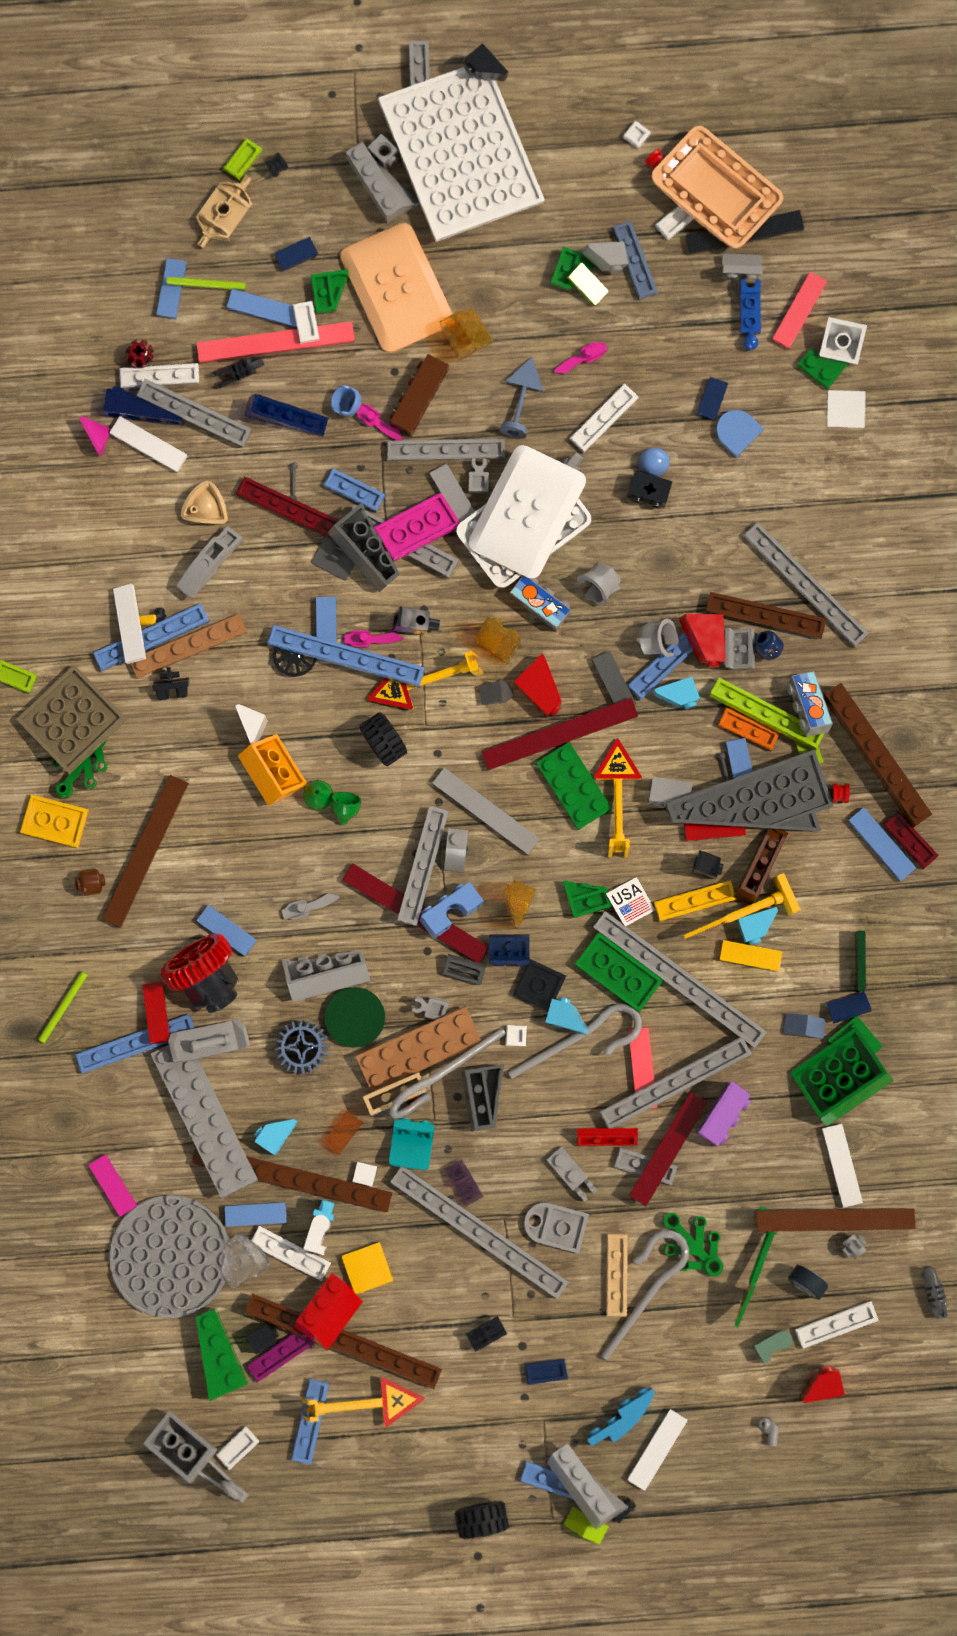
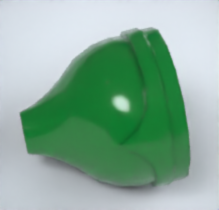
M314 780L304 789V801L313 810H323L331 804L333 789L323 780Z
M336 792L331 798L332 811L337 816L341 825H346L351 818L357 815L362 803L358 795L350 792Z

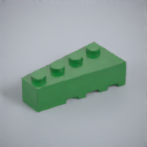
M217 1308L197 1316L196 1323L210 1402L247 1385L249 1382Z

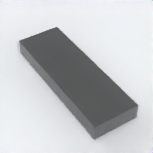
M608 651L592 659L613 704L632 698L634 705H636L611 652Z

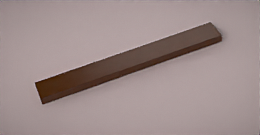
M172 775L169 776L102 920L119 928L122 927L189 785L188 782Z
M914 1208L755 1212L756 1232L916 1229Z

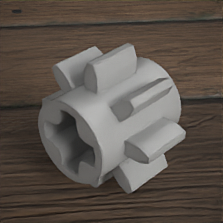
M852 1234L842 1242L845 1247L841 1250L848 1258L852 1255L856 1259L866 1251L864 1245L867 1242L861 1235L856 1237L855 1234Z

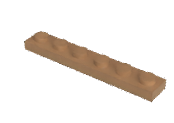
M237 614L146 652V659L131 663L137 679L244 635L247 631L240 614Z

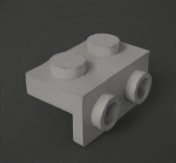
M724 253L722 273H725L726 277L738 278V274H745L746 278L757 279L758 275H762L763 267L761 266L762 256Z
M725 628V667L731 670L755 669V629L733 630Z

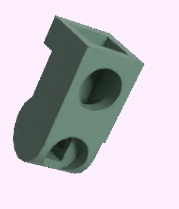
M779 1330L755 1343L753 1346L762 1363L766 1364L771 1361L769 1355L773 1352L790 1347L792 1336L785 1330Z

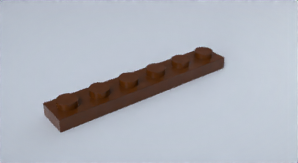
M714 592L709 594L705 611L822 639L826 618Z

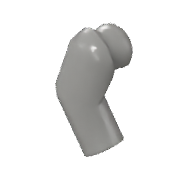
M769 1417L760 1419V1428L768 1434L767 1445L777 1446L779 1427Z

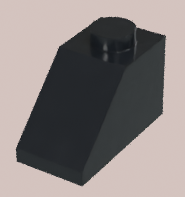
M483 43L465 57L464 68L469 75H473L476 79L505 81L509 72Z
M699 850L696 854L692 874L716 879L717 875H721L724 864L720 863V857Z

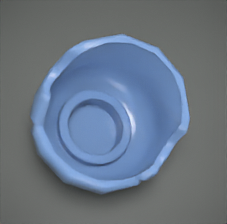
M342 385L332 395V409L343 416L354 415L361 406L362 397L355 388Z
M660 448L646 449L638 458L639 470L652 476L658 477L665 474L670 466L668 454Z

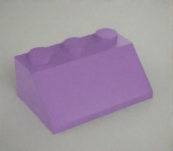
M733 1081L728 1082L696 1133L715 1146L723 1145L729 1137L727 1131L730 1127L734 1128L740 1119L738 1117L741 1109L745 1111L751 1100L748 1099L750 1094Z

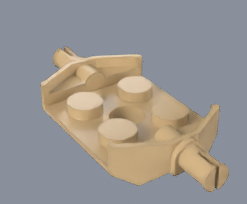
M245 175L242 181L237 184L220 182L196 216V220L203 231V236L197 243L199 247L204 249L207 242L211 239L230 240L229 236L249 208L253 207L245 191L248 184L252 181L250 177ZM220 206H228L229 211L226 214L219 213L218 209Z

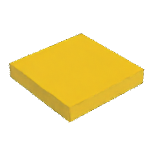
M380 1242L342 1256L353 1291L356 1294L393 1281Z

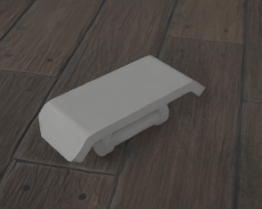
M239 1019L170 1033L169 1046L174 1062L206 1058L239 1051L250 1046L246 1026Z

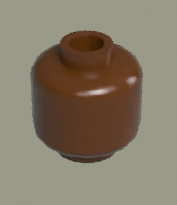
M97 869L79 871L78 876L75 877L77 892H80L83 896L100 894L102 886H105L104 874H100Z

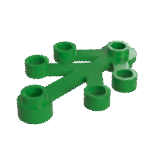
M106 741L95 750L97 761L94 767L99 772H105L108 768L103 754V747ZM91 755L68 775L64 782H60L56 786V793L59 797L68 799L72 796V784L83 768L85 773L83 783L88 789L96 787L97 781L93 775ZM53 758L51 761L52 766L56 769H62L60 765H55L56 760ZM100 763H104V767L102 769L98 768V765ZM92 779L93 784L88 786L87 782ZM66 786L65 792L60 791L61 787Z
M666 1214L663 1220L664 1225L682 1235L689 1245V1255H698L703 1261L689 1262L688 1260V1267L681 1270H704L709 1276H718L723 1270V1262L718 1258L720 1234L716 1231H711L708 1234L710 1242V1254L708 1255L703 1250L704 1227L707 1223L703 1216H697L694 1219V1225L696 1226V1240H694L681 1226L680 1218L677 1214ZM669 1217L675 1218V1223L673 1225H670L668 1223ZM702 1218L704 1224L698 1226L696 1223L697 1219ZM711 1234H717L718 1239L712 1241L710 1239ZM667 1244L664 1247V1252L668 1256L681 1254V1248L674 1244ZM668 1246L674 1247V1252L672 1254H669L667 1252ZM710 1263H716L717 1267L715 1270L709 1268Z

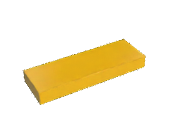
M723 940L719 960L779 972L782 951Z

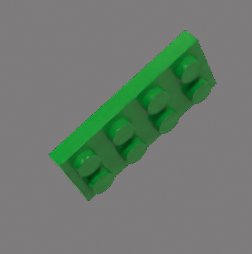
M570 742L536 762L537 767L578 831L612 810V807Z
M598 932L575 963L578 968L638 1012L642 1010L663 981V979L600 932Z

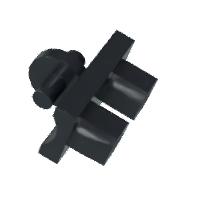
M166 667L167 673L159 674L160 680H168L153 682L152 688L153 691H156L159 701L169 699L168 689L175 688L177 698H184L188 695L189 677L173 679L180 677L179 671L172 672L171 667Z
M498 1316L466 1333L475 1352L507 1335Z

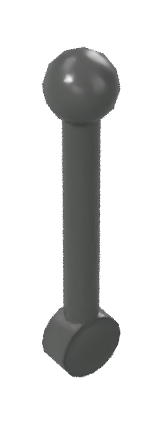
M291 463L292 485L290 498L297 500L295 496V482L298 465Z
M719 753L718 759L721 760L725 781H727L729 776L724 760L726 756L724 753Z

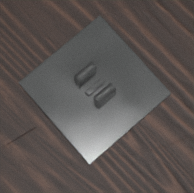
M326 536L311 561L312 564L345 581L355 565L339 545Z

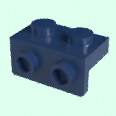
M489 934V964L494 966H504L505 964L524 966L525 964H530L529 934Z

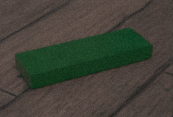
M863 930L855 932L856 992H864L866 990V932Z

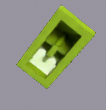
M572 1506L563 1525L581 1537L600 1544L609 1527L607 1524H604L595 1530L584 1513L575 1506Z

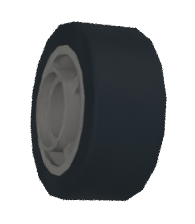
M796 1265L788 1277L789 1281L796 1288L818 1300L822 1298L829 1286L819 1275L801 1265Z

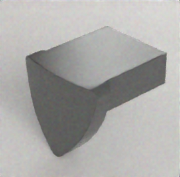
M501 679L493 683L479 685L482 705L505 703L514 694L512 688Z

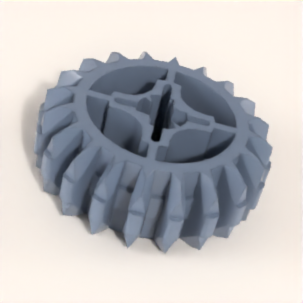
M299 1020V1026L296 1027L292 1021V1029H289L286 1025L284 1026V1029L287 1031L286 1034L279 1031L278 1034L283 1037L282 1040L275 1039L276 1043L281 1044L280 1047H274L275 1051L281 1050V1053L277 1054L276 1058L283 1057L284 1059L280 1062V1065H284L287 1062L286 1070L289 1071L293 1066L294 1074H297L298 1068H301L302 1075L305 1074V1068H308V1071L312 1073L313 1069L311 1066L314 1065L317 1069L320 1068L317 1064L318 1060L322 1063L325 1062L321 1055L328 1056V1052L323 1051V1048H328L329 1044L322 1043V1041L328 1038L327 1036H319L324 1032L323 1029H320L318 1032L315 1031L318 1027L317 1024L310 1028V1021L307 1020L306 1025L303 1026L302 1020ZM298 1031L297 1041L294 1044L286 1045L289 1036ZM304 1031L312 1033L318 1043L306 1042ZM301 1037L304 1045L312 1046L307 1047L305 1052H303V1057L299 1049L292 1048L297 1047V1044L299 1045ZM318 1049L315 1058L306 1063L307 1052ZM286 1051L297 1052L300 1064L292 1062L288 1058Z

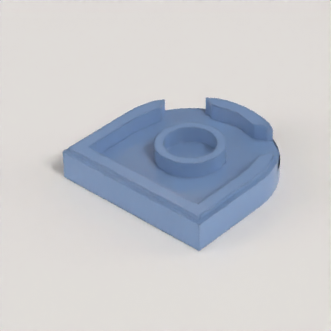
M741 410L726 412L717 424V436L720 443L736 458L764 431V428L756 420Z

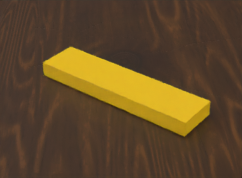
M730 880L656 901L654 906L660 922L734 901L736 898L733 897L735 892Z

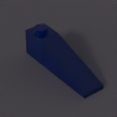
M114 386L112 389H106L103 409L105 416L117 418L120 416L125 419L184 425L182 417L125 391L122 387Z
M256 393L249 397L244 416L258 421L321 437L324 436L328 417Z

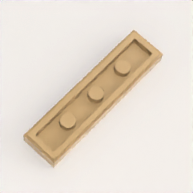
M607 1234L606 1316L627 1317L628 1234Z

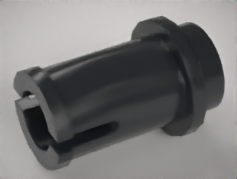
M629 1497L622 1499L623 1503L628 1506V1509L614 1517L619 1524L631 1511L634 1512V1508L637 1506Z

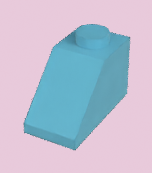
M693 677L656 688L653 692L654 696L678 708H693L697 706L696 703L700 700Z
M777 907L737 920L744 943L749 942L750 945L762 942L761 938L766 935L778 912Z
M559 997L558 1000H551L546 1023L588 1035L589 1031L576 1006L570 1004L571 1000Z
M291 1119L267 1124L264 1128L260 1126L254 1135L256 1137L254 1142L273 1155H276L298 1121Z

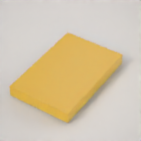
M31 794L20 833L79 848L89 809Z

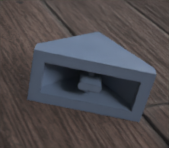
M786 1013L783 1033L823 1039L826 1019L810 1015Z

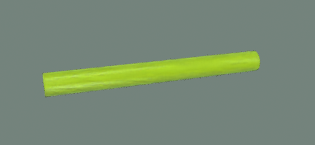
M167 277V285L245 290V282Z
M82 971L80 972L39 1036V1041L43 1043L47 1041L87 978V974Z

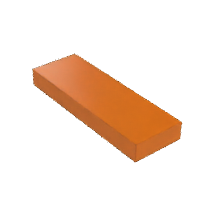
M727 707L717 725L769 751H772L780 734Z

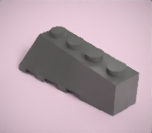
M361 502L327 533L372 585L381 592L400 573L389 552L385 550L382 544L383 541L380 535H377L372 526L373 522L370 517L368 518L364 511L365 507Z

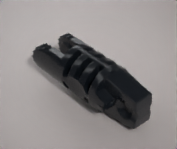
M248 357L213 373L215 377L227 372L230 373L232 378L218 383L219 388H222L256 374L255 369L263 366L264 362L261 357L254 360Z

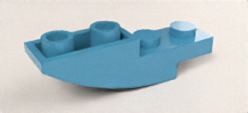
M644 1387L636 1393L637 1397L630 1400V1398H627L620 1402V1407L617 1410L621 1416L619 1418L617 1416L610 1418L606 1421L607 1425L601 1429L598 1426L589 1432L590 1436L587 1437L590 1445L593 1446L610 1436L614 1443L632 1429L651 1403L655 1393L652 1387L650 1389Z

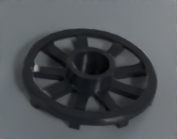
M277 647L273 648V661L276 668L281 673L290 677H299L307 674L314 667L317 660L313 658V662L310 664L303 659L305 655ZM277 652L286 654L283 658L278 660L276 658ZM289 660L285 670H283L279 663ZM302 662L309 668L300 672L299 663ZM292 663L295 664L297 673L288 672Z

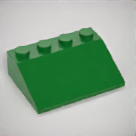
M857 1027L790 1072L818 1117L826 1126L894 1081Z

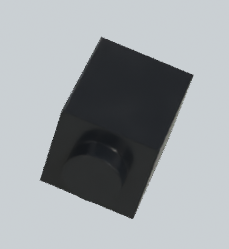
M267 1324L247 1335L246 1338L255 1354H258L277 1343L279 1333L275 1326L270 1327Z

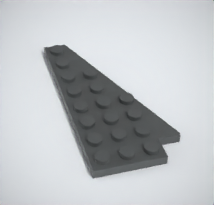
M812 749L666 802L665 805L671 822L821 831L815 813L832 807L833 803L815 750Z

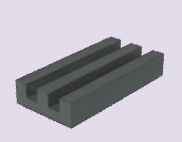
M448 954L442 974L481 986L486 965ZM448 967L460 970L461 972L479 976V978L449 970Z

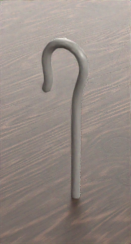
M627 1004L609 1006L596 1020L587 1026L589 1035L600 1027L613 1013L626 1012L633 1018L634 1028L632 1032L623 1038L611 1042L604 1050L606 1056L611 1055L615 1049L633 1042L641 1031L642 1020L640 1014ZM579 1032L573 1034L508 1072L510 1077L513 1079L588 1035Z
M503 1028L499 1029L428 1078L402 1091L390 1106L389 1113L391 1117L395 1119L403 1118L411 1114L422 1104L430 1101L431 1095L424 1094L398 1111L399 1106L409 1096L437 1082L505 1036V1030Z
M673 1230L656 1232L649 1238L642 1253L634 1258L633 1263L635 1265L643 1263L649 1257L655 1244L663 1238L675 1240L681 1248L679 1261L666 1270L652 1284L601 1354L604 1359L608 1360L661 1286L686 1265L689 1258V1247L681 1234Z

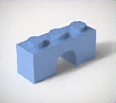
M470 882L466 885L460 884L453 890L454 893L449 897L447 894L437 901L439 904L433 908L429 906L421 912L420 922L433 939H436L450 929L452 923L446 915L448 910L458 909L467 917L483 905L484 900Z

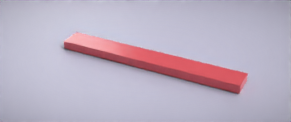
M352 322L317 326L320 340L300 344L298 329L197 342L199 363L355 342Z

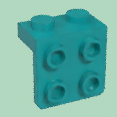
M407 1118L394 1119L389 1164L396 1167L428 1170L435 1125L428 1121L412 1122Z

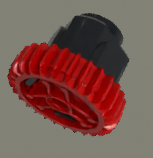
M219 933L209 934L207 937L204 936L202 939H197L178 951L162 967L161 976L166 985L172 990H183L194 1008H206L208 1013L217 1012L229 1005L237 997V992L234 988L238 977L227 961L232 954V949L227 939Z

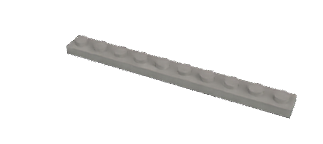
M606 911L593 928L631 955L738 1037H743L745 1042L753 1048L758 1045L767 1033Z
M400 1167L391 1180L393 1185L556 1299H558L569 1283L408 1169Z

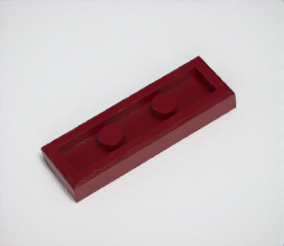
M899 812L883 824L886 830L922 869H925L939 856Z

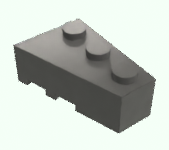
M504 1064L461 1072L471 1132L495 1128Z

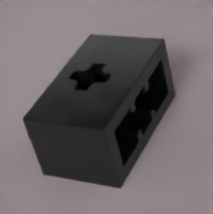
M634 471L627 497L631 498L630 500L635 503L641 504L646 502L650 504L649 506L656 509L665 508L673 481ZM648 488H652L650 495L647 494Z

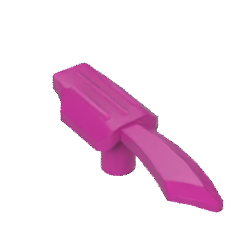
M593 342L581 348L580 355L563 362L554 370V373L566 374L583 361L591 363L601 358L608 351L605 343Z
M361 404L356 412L360 420L369 427L375 425L383 433L395 440H403L399 429L381 421L380 413L369 404Z
M353 630L349 634H344V644L352 647H369L371 643L389 644L403 640V637L395 632L371 636L368 630Z

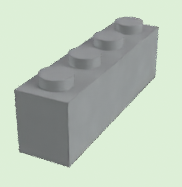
M363 142L346 151L349 164L387 224L420 205V202L371 156Z
M362 950L336 953L333 957L323 954L318 955V958L307 959L306 956L298 957L296 961H289V958L282 959L288 989L293 1002L371 981Z
M568 1444L550 1456L547 1464L595 1530L628 1509L625 1503L587 1471Z

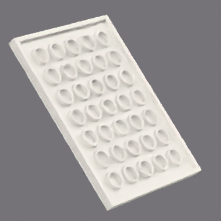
M463 67L378 98L436 242L544 203V197L496 81L476 79L473 75H469Z

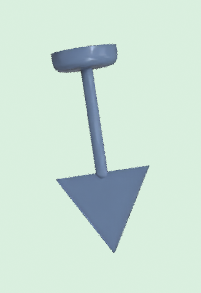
M532 357L506 380L507 383L522 386L514 420L503 422L500 426V432L509 438L524 439L527 436V428L518 423L526 388L543 392Z

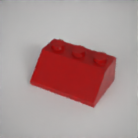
M331 1273L297 1319L294 1328L328 1351L363 1301L347 1283Z

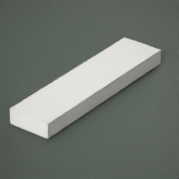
M198 363L147 366L145 368H119L121 389L140 388L144 378L161 386L199 384Z
M623 384L570 438V441L580 451L585 453L638 399V396L626 384Z
M120 416L110 431L112 436L177 473L188 457L187 454Z
M128 584L114 588L113 592L125 662L130 664L146 659L134 585Z
M838 1124L823 1128L822 1132L842 1208L863 1203L843 1125Z
M258 1226L250 1242V1245L320 1281L323 1280L331 1262L261 1226Z
M869 1301L795 1329L801 1348L804 1349L879 1320L872 1302Z
M669 1409L627 1480L645 1491L688 1420Z

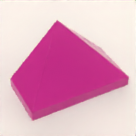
M80 417L79 419L99 457L102 456L111 429L86 417Z

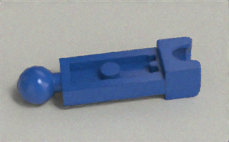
M745 279L740 280L741 334H747L743 340V345L747 350H754L759 344L755 334L761 333L760 279L755 280L754 287L752 288L747 287Z

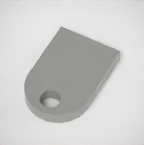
M539 1203L527 1212L524 1226L532 1240L579 1254L589 1214L550 1203ZM532 1215H538L541 1219V1223L536 1227L531 1226L529 1223V1218Z

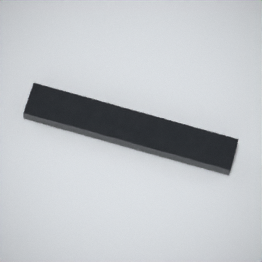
M800 210L770 216L746 243L803 231L804 224ZM708 230L686 235L690 255L729 247Z

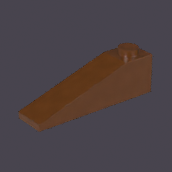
M767 829L733 897L748 905H752L755 902L788 835L787 832L782 829Z

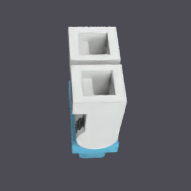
M322 1200L319 1210L314 1209L313 1215L316 1217L311 1223L304 1246L305 1250L325 1255L327 1247L322 1246L326 1232L331 1227L330 1221L334 1222L335 1215H332L334 1203Z

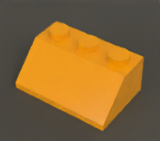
M277 734L249 745L238 755L268 806L282 801L307 785L306 780Z

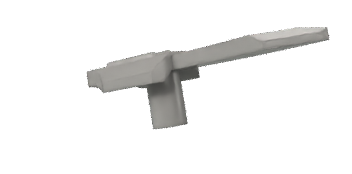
M327 893L310 903H307L305 900L290 903L282 910L284 920H296L306 917L310 914V910L325 907L340 897Z

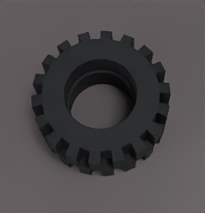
M378 712L359 725L364 738L385 766L388 767L407 754L404 742L383 713Z
M502 1501L474 1504L454 1512L458 1535L461 1539L486 1537L504 1532L509 1528L505 1502Z

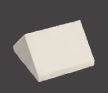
M828 317L819 356L858 364L867 325Z
M240 704L236 705L250 743L258 742L268 722L266 716Z

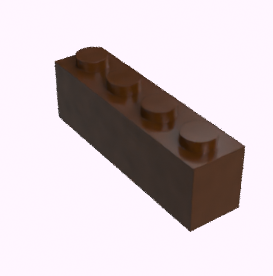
M427 354L425 359L421 358L417 366L419 370L416 376L412 375L408 382L410 387L407 392L403 391L398 401L400 405L397 409L394 408L389 416L391 426L410 437L414 434L449 370V364L430 354Z

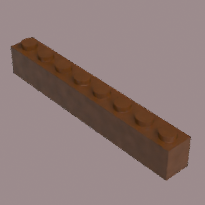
M840 683L823 695L826 704L909 824L914 828L932 815L931 811L843 684Z

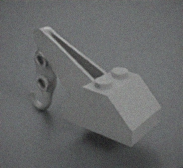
M169 1411L143 1443L189 1483H192L199 1474L220 1487L224 1493L235 1500L238 1499L243 1503L249 1496L244 1489L237 1485L211 1460L217 1449L174 1413ZM209 1462L227 1481L223 1480L220 1482L202 1469Z

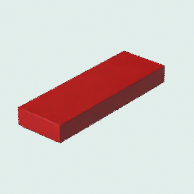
M684 823L686 842L746 836L745 827Z
M162 981L143 984L150 1044L168 1042L170 1031L164 984Z
M638 1128L577 1129V1146H637Z

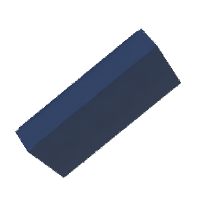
M310 237L275 252L283 272L319 256Z
M712 377L709 378L697 415L716 421L728 386L727 382Z
M865 991L826 1004L833 1024L872 1011Z
M565 1358L525 1364L527 1385L568 1379Z

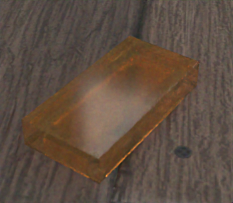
M346 1111L323 1144L340 1155L363 1122L349 1111Z

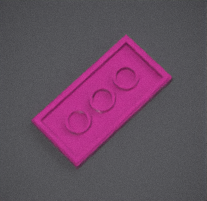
M439 493L375 526L374 529L377 535H380L385 550L389 552L393 562L456 530L460 522L442 493Z

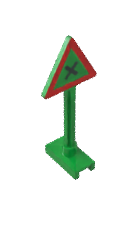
M759 1206V1208H758L756 1211H771V1210H768V1209H766V1208H763V1207ZM766 1232L749 1278V1286L745 1289L734 1324L736 1328L739 1327L754 1292L755 1284L758 1281L774 1235H777V1232Z

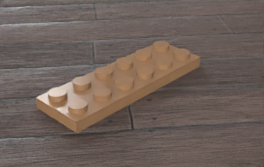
M463 1006L355 1056L371 1092H375L464 1052L480 1043L481 1039L467 1007Z

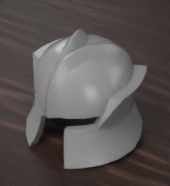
M596 562L588 573L577 578V584L587 580L594 584L584 595L599 605H605L612 593L621 590L618 586L620 576L614 570V566H608L600 562Z
M647 619V624L641 627L636 639L644 654L674 656L673 652L664 649L661 635L664 636L666 645H679L675 624L670 619H664L660 622Z

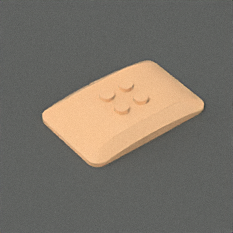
M703 126L692 128L652 172V181L659 189L704 228L733 249L741 248L783 201V194L777 187Z
M398 224L342 250L341 261L344 268L349 271L350 281L380 346L385 352H396L451 327L453 324L451 310L424 251L409 224Z

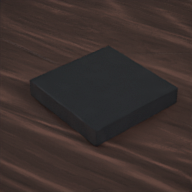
M530 959V964H527L513 996L548 1012L551 1000L556 999L566 975Z

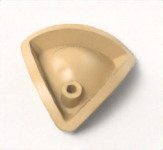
M204 481L191 491L181 510L182 519L209 524L226 523L228 520L226 506L218 488L213 482Z

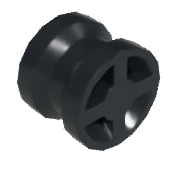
M278 152L274 154L272 159L265 161L266 166L274 177L279 176L281 171L289 169L287 163Z

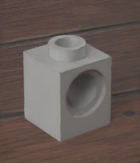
M382 134L367 147L371 156L385 169L388 166H393L398 160V149ZM382 150L389 152L387 156H382L379 153Z

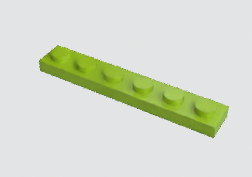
M718 678L709 695L713 699L815 751L825 734L806 737L804 731L800 728V719L721 678Z

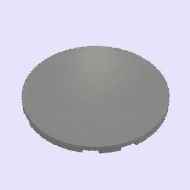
M165 1195L148 1199L130 1210L115 1230L109 1251L112 1278L122 1296L131 1305L144 1313L161 1318H177L195 1313L212 1302L222 1290L228 1278L231 1267V1244L226 1229L212 1210L194 1199L178 1195Z

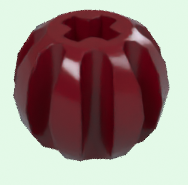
M143 339L140 343H137V340L131 341L133 345H127L125 350L128 353L125 356L127 362H132V367L138 368L139 365H142L143 368L147 367V362H152L154 355H152L154 352L152 345L147 346L148 341Z

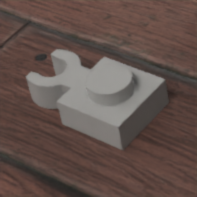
M473 458L472 468L475 472H469V493H488L489 472H483L487 461L483 458V464L477 466L475 458Z
M414 996V1000L420 1002V1005H411V1010L415 1013L424 1011V1017L437 1019L446 1014L449 1002L446 999L428 996L427 1001L421 996Z

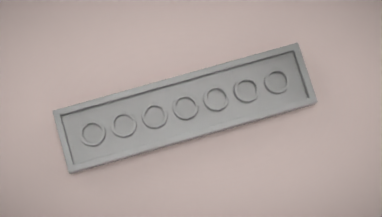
M169 1045L151 1053L155 1065L221 1199L258 1181L199 1060L174 1062Z

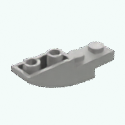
M227 526L217 538L214 536L199 553L178 582L176 588L192 599L217 573V568L243 541V537Z

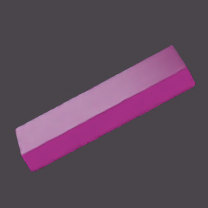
M106 1154L88 1165L120 1217L137 1207L135 1200Z

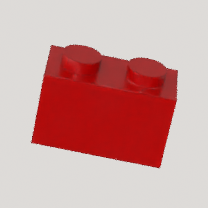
M831 1365L820 1367V1371L813 1374L799 1396L800 1401L810 1403L845 1395L840 1370L831 1367Z

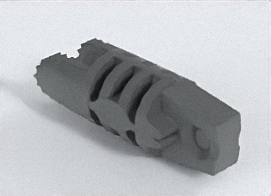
M928 1266L923 1272L926 1282L924 1288L928 1303L935 1319L945 1318L948 1316L943 1284L941 1280H938L935 1269Z

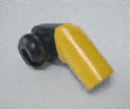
M156 608L154 615L139 616L140 625H153L163 621L166 617L165 609Z

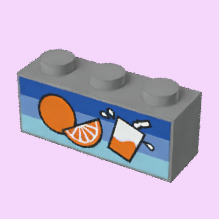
M522 576L510 591L509 596L557 632L571 614L570 605L563 599L559 601L555 598L554 592L549 588L545 587L543 589L539 586V581L536 578L530 579Z
M811 671L791 676L787 684V691L789 695H792L794 701L793 708L795 713L799 715V725L801 730L804 731L805 736L809 737L829 732L833 723L815 672Z

